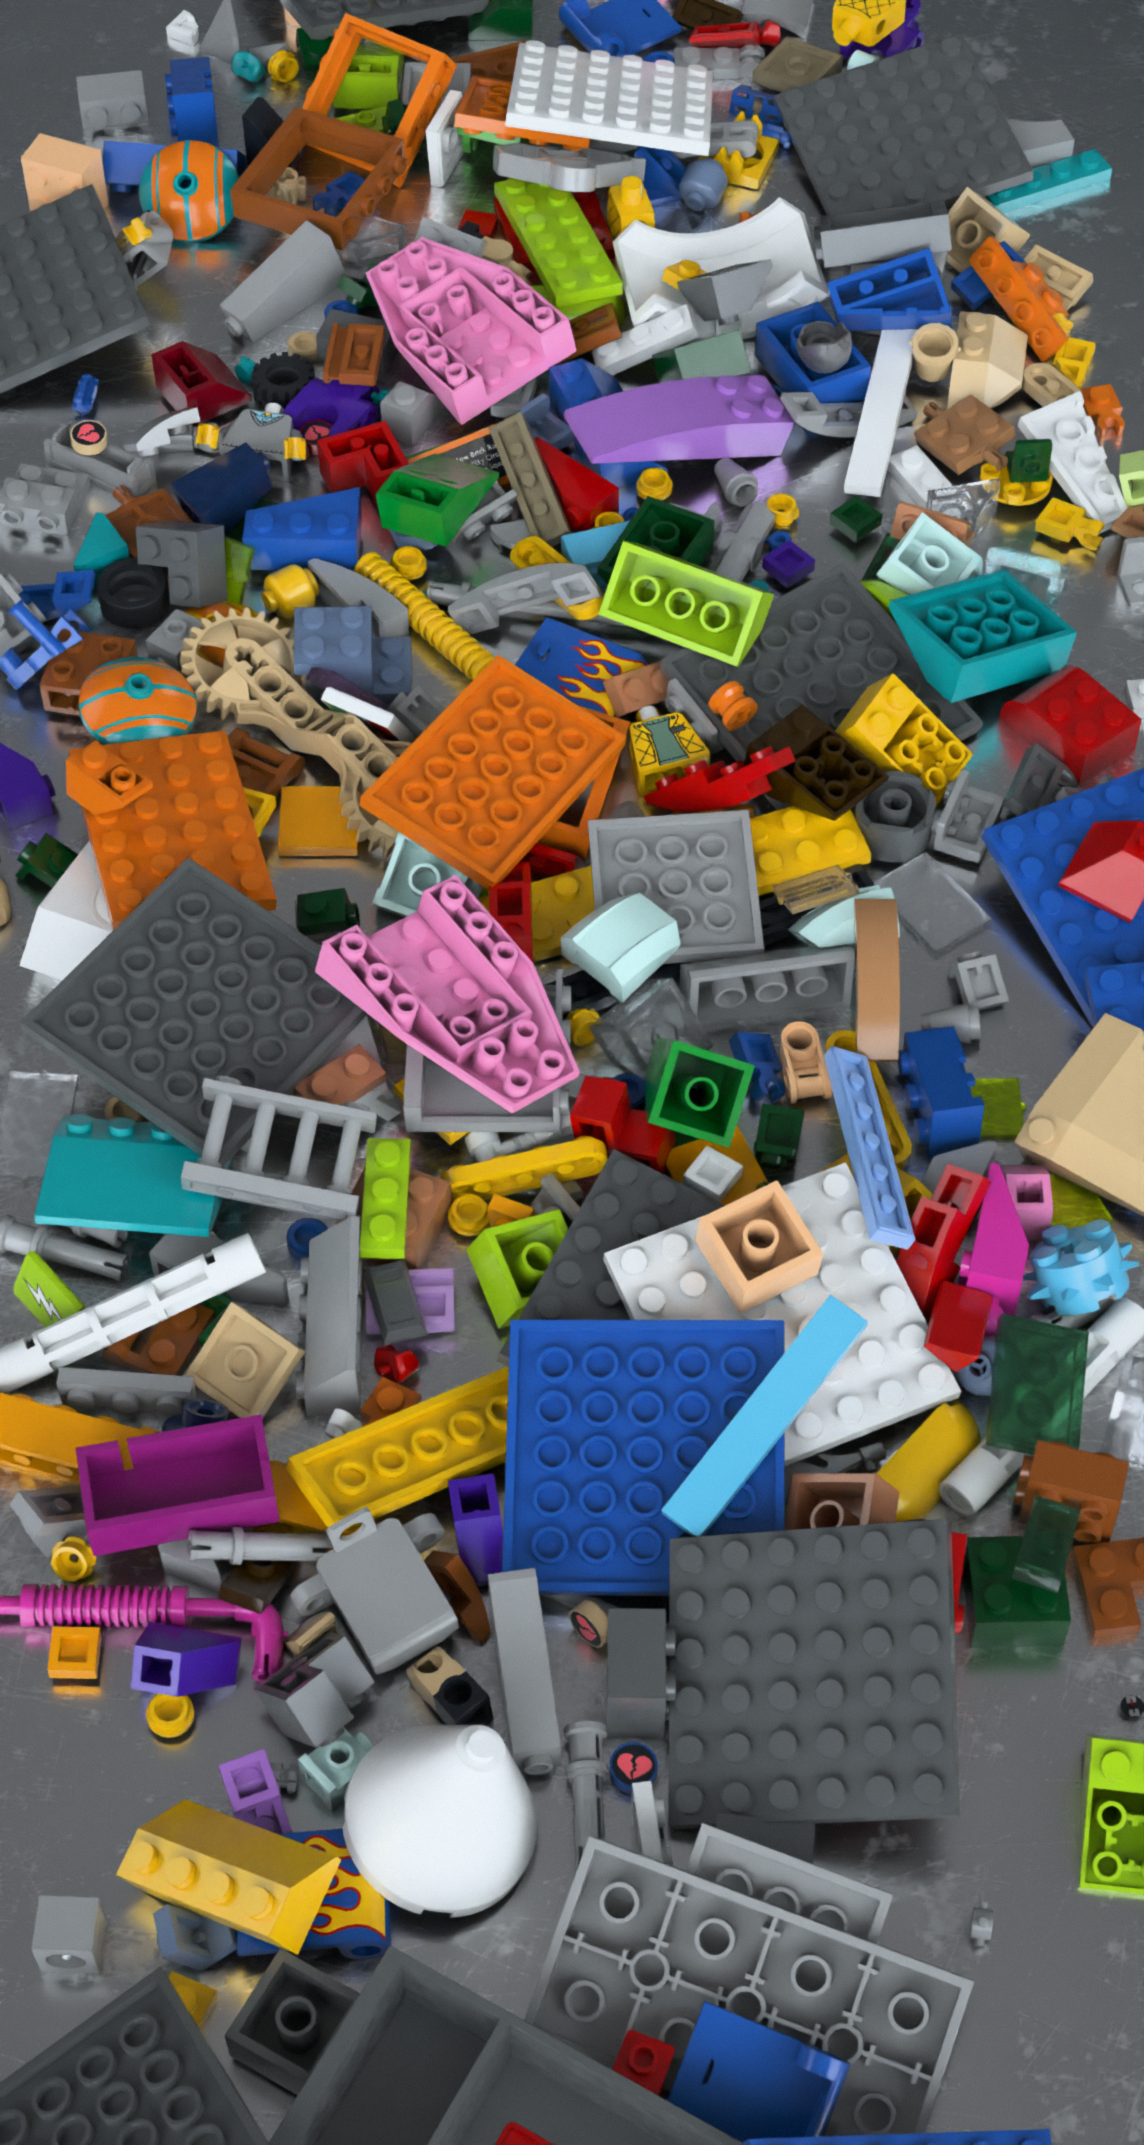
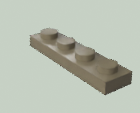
M520 411L490 427L489 431L512 489L518 494L516 499L531 536H538L553 547L561 543V536L572 534L528 422Z

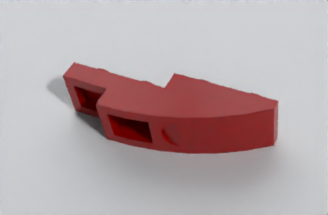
M772 746L750 755L752 764L745 767L742 760L725 766L724 761L721 760L708 766L704 759L684 768L686 776L678 779L677 774L674 773L654 782L657 790L643 797L647 804L676 811L701 812L723 809L751 800L772 790L766 775L796 760L790 747L775 753Z
M519 862L502 882L496 883L494 887L489 886V913L535 966L530 862Z
M947 1164L931 1199L921 1196L911 1219L915 1241L908 1250L900 1249L896 1261L928 1326L939 1283L942 1281L954 1282L961 1268L954 1262V1259L991 1184L985 1176L951 1164Z

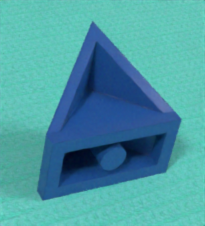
M638 146L634 157L646 159L645 176L642 183L651 205L681 200L679 185L687 168L670 150Z

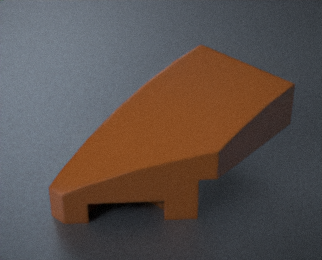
M433 1550L424 1560L426 1566L438 1586L451 1599L449 1604L457 1619L462 1622L474 1640L483 1643L491 1634L485 1605L473 1577L458 1554Z

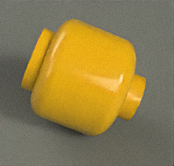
M290 564L269 574L265 578V591L261 592V599L269 613L275 611L279 617L288 620L294 617L295 607H314L316 596L319 595V587L314 575L308 568L302 569L298 565Z

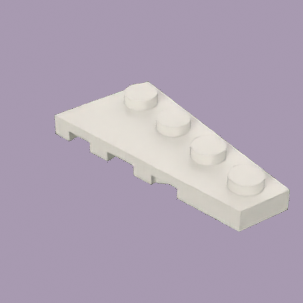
M1079 391L1020 417L1017 426L1027 440H1052L1053 446L1049 471L1072 503L1086 509L1085 518L1096 519L1104 524V528L1100 532L1102 533L1112 528V524L1122 515L1127 506L1114 474H1110L1106 465L1107 456L1103 446L1099 447L1094 435L1095 426L1091 416H1087L1083 408L1084 399Z

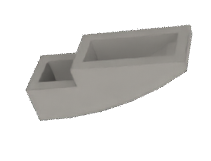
M316 558L308 561L309 570L314 575L319 587L318 596L328 607L371 606L373 636L375 638L409 636L408 609L391 593L368 578L337 564Z

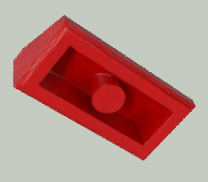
M754 21L696 26L689 37V43L697 48H742L746 44L759 46L761 43L759 24Z
M537 843L520 861L530 862L531 872L545 877H553L584 867V861L577 855Z
M948 1281L939 1283L923 1346L955 1372L976 1361L980 1356L993 1297L985 1292Z

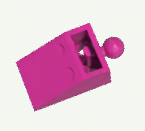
M990 1163L987 1179L991 1184L983 1198L973 1251L964 1250L958 1285L985 1292L993 1297L984 1335L986 1337L996 1335L1002 1330L1003 1326L1013 1327L1029 1249L1028 1240L1000 1165L997 1163Z

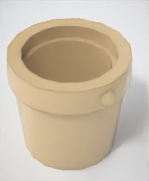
M929 323L921 326L915 332L913 338L909 340L914 355L915 371L920 378L928 382L943 380L948 375L956 354L961 351L955 331L941 323Z

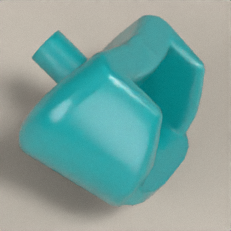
M238 51L234 54L231 61V71L251 82L257 83L266 73L265 65L249 52Z

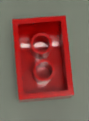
M1073 665L1061 667L1007 701L1002 706L999 716L1001 720L1030 745L1036 742L1065 764L1074 774L1079 786L1135 750L1142 720L1087 672Z

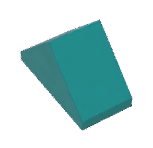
M96 512L73 564L74 571L94 570L95 580L93 588L96 587L99 575L107 566L118 560L130 558L128 545L104 513Z

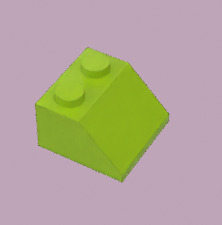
M560 1209L486 1228L466 1249L499 1329L510 1326V1320L519 1319L565 1237L568 1228Z

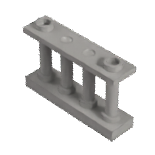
M216 1076L215 1080L204 1078L202 1085L203 1098L214 1101L201 1158L196 1159V1163L184 1161L181 1174L183 1190L336 1221H343L350 1216H357L359 1196L351 1195L352 1191L348 1187L360 1132L375 1133L377 1113L371 1112L368 1106L356 1102H346L344 1106L242 1086L239 1080L228 1076ZM231 1105L257 1110L245 1167H241L239 1172L223 1169L222 1164L219 1163ZM275 1113L300 1118L288 1176H284L282 1180L267 1178L265 1173L262 1172ZM318 1122L343 1127L331 1185L326 1186V1189L308 1186L309 1182L305 1180Z

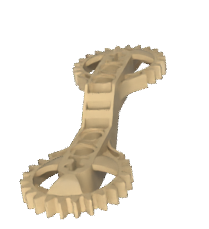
M229 608L228 617L226 618L218 611H214L213 623L204 617L201 618L200 629L191 627L189 638H184L179 664L182 665L181 674L195 691L197 703L207 700L206 712L208 713L216 708L221 709V719L223 720L231 712L234 713L236 724H256L268 727L292 751L322 756L340 776L341 787L338 802L343 804L341 816L349 817L346 829H358L355 841L358 843L368 839L370 841L368 851L371 853L376 848L381 847L383 848V859H387L391 852L394 851V842L399 831L359 806L361 795L379 778L373 774L382 775L411 745L410 742L379 739L355 715L323 709L306 692V675L294 674V638L289 639L290 627L281 630L277 629L279 621L277 617L268 623L264 621V611H261L254 618L251 617L249 608H245L242 616H237L235 610ZM208 645L226 649L223 668L197 655L200 647ZM289 715L298 716L299 718H292ZM346 747H352L356 750H349Z

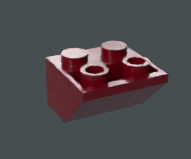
M181 341L151 354L156 387L175 410L198 408L200 422L193 423V427L252 401V395L218 355Z

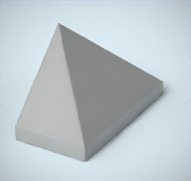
M223 0L199 50L230 64L234 54L240 51L239 39L231 0Z

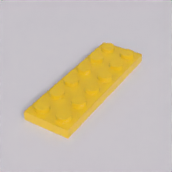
M506 1366L288 1457L286 1470L325 1525L329 1527L363 1507H368L373 1520L448 1488L449 1480L473 1477L506 1462L509 1367ZM355 1523L346 1528L342 1533L361 1526L362 1523Z

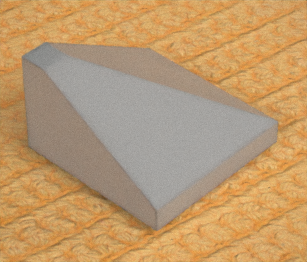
M276 40L248 48L247 52L256 56L265 65L267 70L270 58L280 50L288 52V45L286 42Z

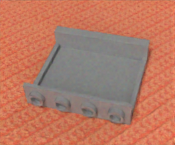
M556 969V985H543L566 1041L570 1045L571 1022L570 1020H563V1011H571V986H563V969ZM407 1044L403 1101L406 1132H560L561 1115H569V1089H561L559 1087L520 1110L510 1113Z

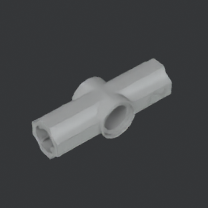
M755 501L754 504L746 506L732 530H725L718 546L716 559L710 570L742 582L748 571L753 572L756 569L761 558L763 543L775 524V514L768 509L766 504Z

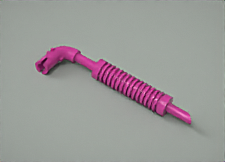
M23 1584L20 1596H0V1615H19L22 1627H37L38 1623L41 1627H46L48 1623L50 1627H53L58 1622L59 1627H65L66 1623L69 1627H74L76 1623L78 1627H84L85 1623L87 1627H93L96 1623L97 1627L102 1628L105 1623L107 1628H112L114 1623L116 1628H121L124 1623L125 1628H130L133 1623L135 1628H140L141 1623H143V1627L146 1628L149 1622H156L187 1628L189 1617H235L236 1622L252 1624L251 1638H255L252 1679L258 1682L266 1680L268 1663V1674L270 1676L282 1668L283 1640L288 1638L289 1635L288 1631L283 1630L282 1618L271 1603H269L262 1614L218 1598H190L188 1586H173L172 1590H170L169 1585H164L163 1590H161L160 1585H155L152 1590L150 1585H145L144 1590H142L141 1585H136L133 1590L132 1585H126L124 1590L122 1585H117L116 1589H114L113 1585H108L105 1590L104 1585H98L97 1589L95 1585H89L87 1589L85 1585H79L77 1589L75 1584H71L68 1589L66 1584H61L60 1588H58L57 1584H52L49 1589L48 1584H42L41 1588L38 1584Z

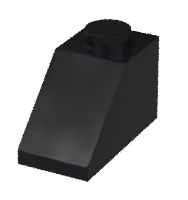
M257 97L242 115L247 168L284 122L267 101L261 97ZM300 152L297 154V156L294 158V160L290 163L288 167L293 168L294 170L297 168L300 160Z

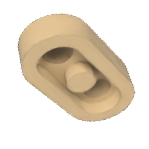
M1033 363L1024 370L1022 388L1042 407L1079 391L1082 394V391L1074 383L1049 364Z

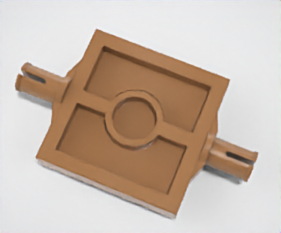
M971 394L948 410H942L934 402H929V405H925L923 413L932 420L914 432L916 443L958 475L973 465L984 461L990 463L997 470H1002V467H1006L1008 458L1001 454L999 449L1016 437L1014 425Z

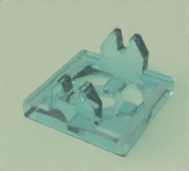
M991 546L987 552L986 561L988 562L984 574L998 571L1001 565L1049 577L1051 580L1045 603L1056 605L1064 579H1067L1070 566H1068V563L1004 546Z

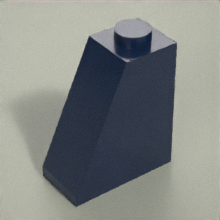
M245 442L170 484L179 506L194 523L224 525L225 536L246 514V511L250 510L272 488L268 476L271 466L261 451L256 453Z

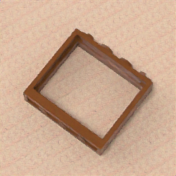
M295 107L230 189L234 217L291 235L307 220L329 235L336 249L343 251L349 241L357 236L361 225L367 217L373 215L376 205L383 196L389 193L391 185L397 177L404 173L407 167L404 140ZM305 144L376 165L337 217L266 196Z

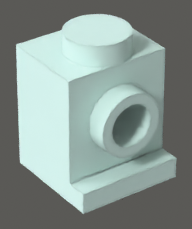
M344 1726V1733L336 1741L327 1746H319L309 1755L305 1753L298 1759L301 1779L332 1812L345 1802V1792L355 1769L367 1752L374 1747L362 1732L358 1731L352 1736ZM343 1755L348 1758L344 1763H335Z

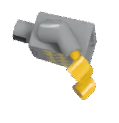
M151 210L144 211L140 217L134 218L128 226L122 228L116 237L135 287L141 285L167 265L174 237L169 224L161 219L158 213Z

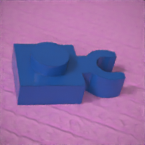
M350 170L327 184L326 192L319 193L313 197V210L319 211L321 208H324V214L336 217L338 210L346 206L365 180Z
M737 1032L728 1041L734 1059L755 1065L751 1077V1097L755 1102H759L769 1093L772 1103H776L785 1095L786 1091L783 1082L776 1076L782 1070L771 1035Z

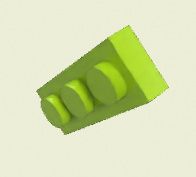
M367 1138L360 1258L405 1259L411 1139Z

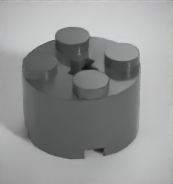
M884 771L889 776L888 780L855 805L854 817L870 849L871 858L884 862L911 864L920 858V854L930 843L936 805L935 796L931 789L929 792L921 785L922 780L911 773Z

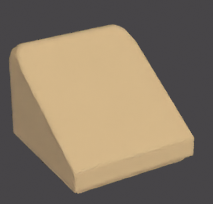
M322 1612L313 1615L290 1634L288 1638L283 1640V1647L295 1658L327 1632L338 1634L335 1615L332 1612Z

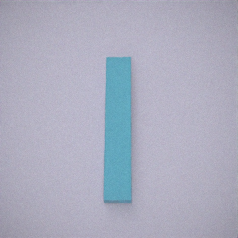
M830 1294L661 1510L662 1514L692 1537L704 1536L868 1326V1321Z

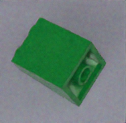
M656 1037L644 1076L647 1123L730 1148L755 1065L676 1040Z

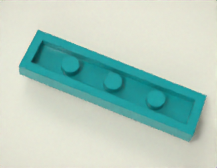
M1092 149L1033 168L1032 181L984 197L1003 213L1109 180L1111 179L1112 167L1096 149Z

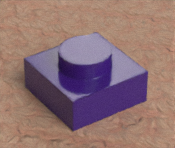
M789 540L763 557L762 568L785 587L789 588L815 570V559Z

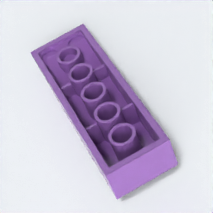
M765 375L700 377L667 381L604 396L566 409L563 415L592 464L781 456L795 422Z

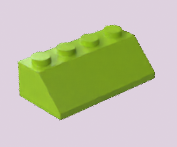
M623 541L598 614L739 667L763 629L775 594L639 543Z

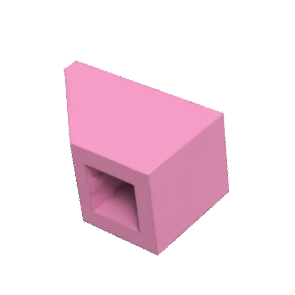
M1000 1165L1027 1240H1043L1042 1232L1051 1227L1053 1215L1049 1172L1043 1165Z

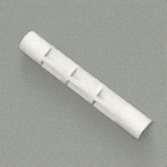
M249 1233L238 1236L211 1249V1252L205 1255L202 1253L112 1297L86 1307L84 1310L39 1331H35L27 1338L22 1337L1 1347L0 1389L4 1394H8L55 1372L59 1367H64L100 1349L111 1346L117 1341L266 1273L265 1266Z
M1119 1298L1095 1321L1027 1395L1008 1412L1005 1418L939 1485L940 1496L950 1509L962 1517H974L1022 1465L1024 1455L1030 1456L1035 1451L1037 1439L1045 1441L1107 1373L1144 1336V1310L1128 1298Z

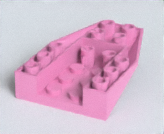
M421 237L366 272L367 279L395 347L461 425L548 370L549 367L556 365L577 351L569 319L509 268Z
M457 875L424 890L417 912L369 936H366L358 925H355L323 941L315 969L319 976L396 1037L510 1113L520 1110L579 1076V1068L533 962Z

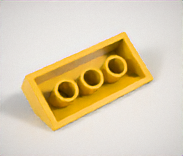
M184 1799L137 1829L116 1875L146 1894L298 1955L341 1859Z

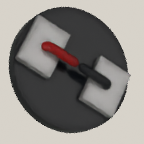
M1130 1695L1122 1699L1120 1709L1126 1717L1134 1719L1143 1714L1144 1703L1137 1696Z

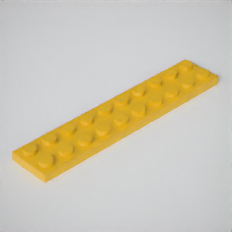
M794 806L750 818L758 896L840 871L856 864L864 865L871 863L870 849L851 809L836 821ZM591 865L531 883L535 962L561 955V937L595 910ZM489 895L479 898L478 901L489 912Z

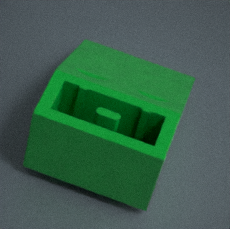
M438 454L430 455L398 468L392 472L376 493L381 526L388 530L447 547L499 478V472Z

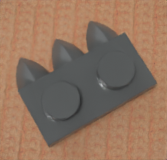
M1035 742L1026 749L1002 805L1017 816L1056 802L1055 797L1062 789L1061 787L1077 788L1079 785L1074 774L1065 764Z

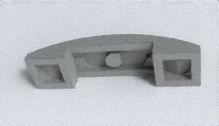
M813 392L781 394L780 400L793 420L801 427L825 436L856 437L864 402L819 403ZM906 395L904 396L897 427L916 419L918 414Z
M572 563L542 564L504 574L476 587L449 605L448 613L455 623L459 624L463 630L471 635L498 627L500 615L559 598L568 607L601 597V590L583 565Z

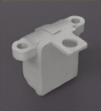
M363 1507L329 1526L326 1532L333 1549L318 1559L315 1566L318 1574L299 1584L290 1595V1599L301 1616L313 1615L334 1603L376 1675L397 1668L442 1642L459 1628L458 1619L420 1556L421 1553L436 1545L445 1534L444 1528L433 1513L418 1516L403 1526L395 1518L385 1519L375 1525L368 1507ZM355 1523H362L361 1527L354 1533L340 1536L349 1526Z

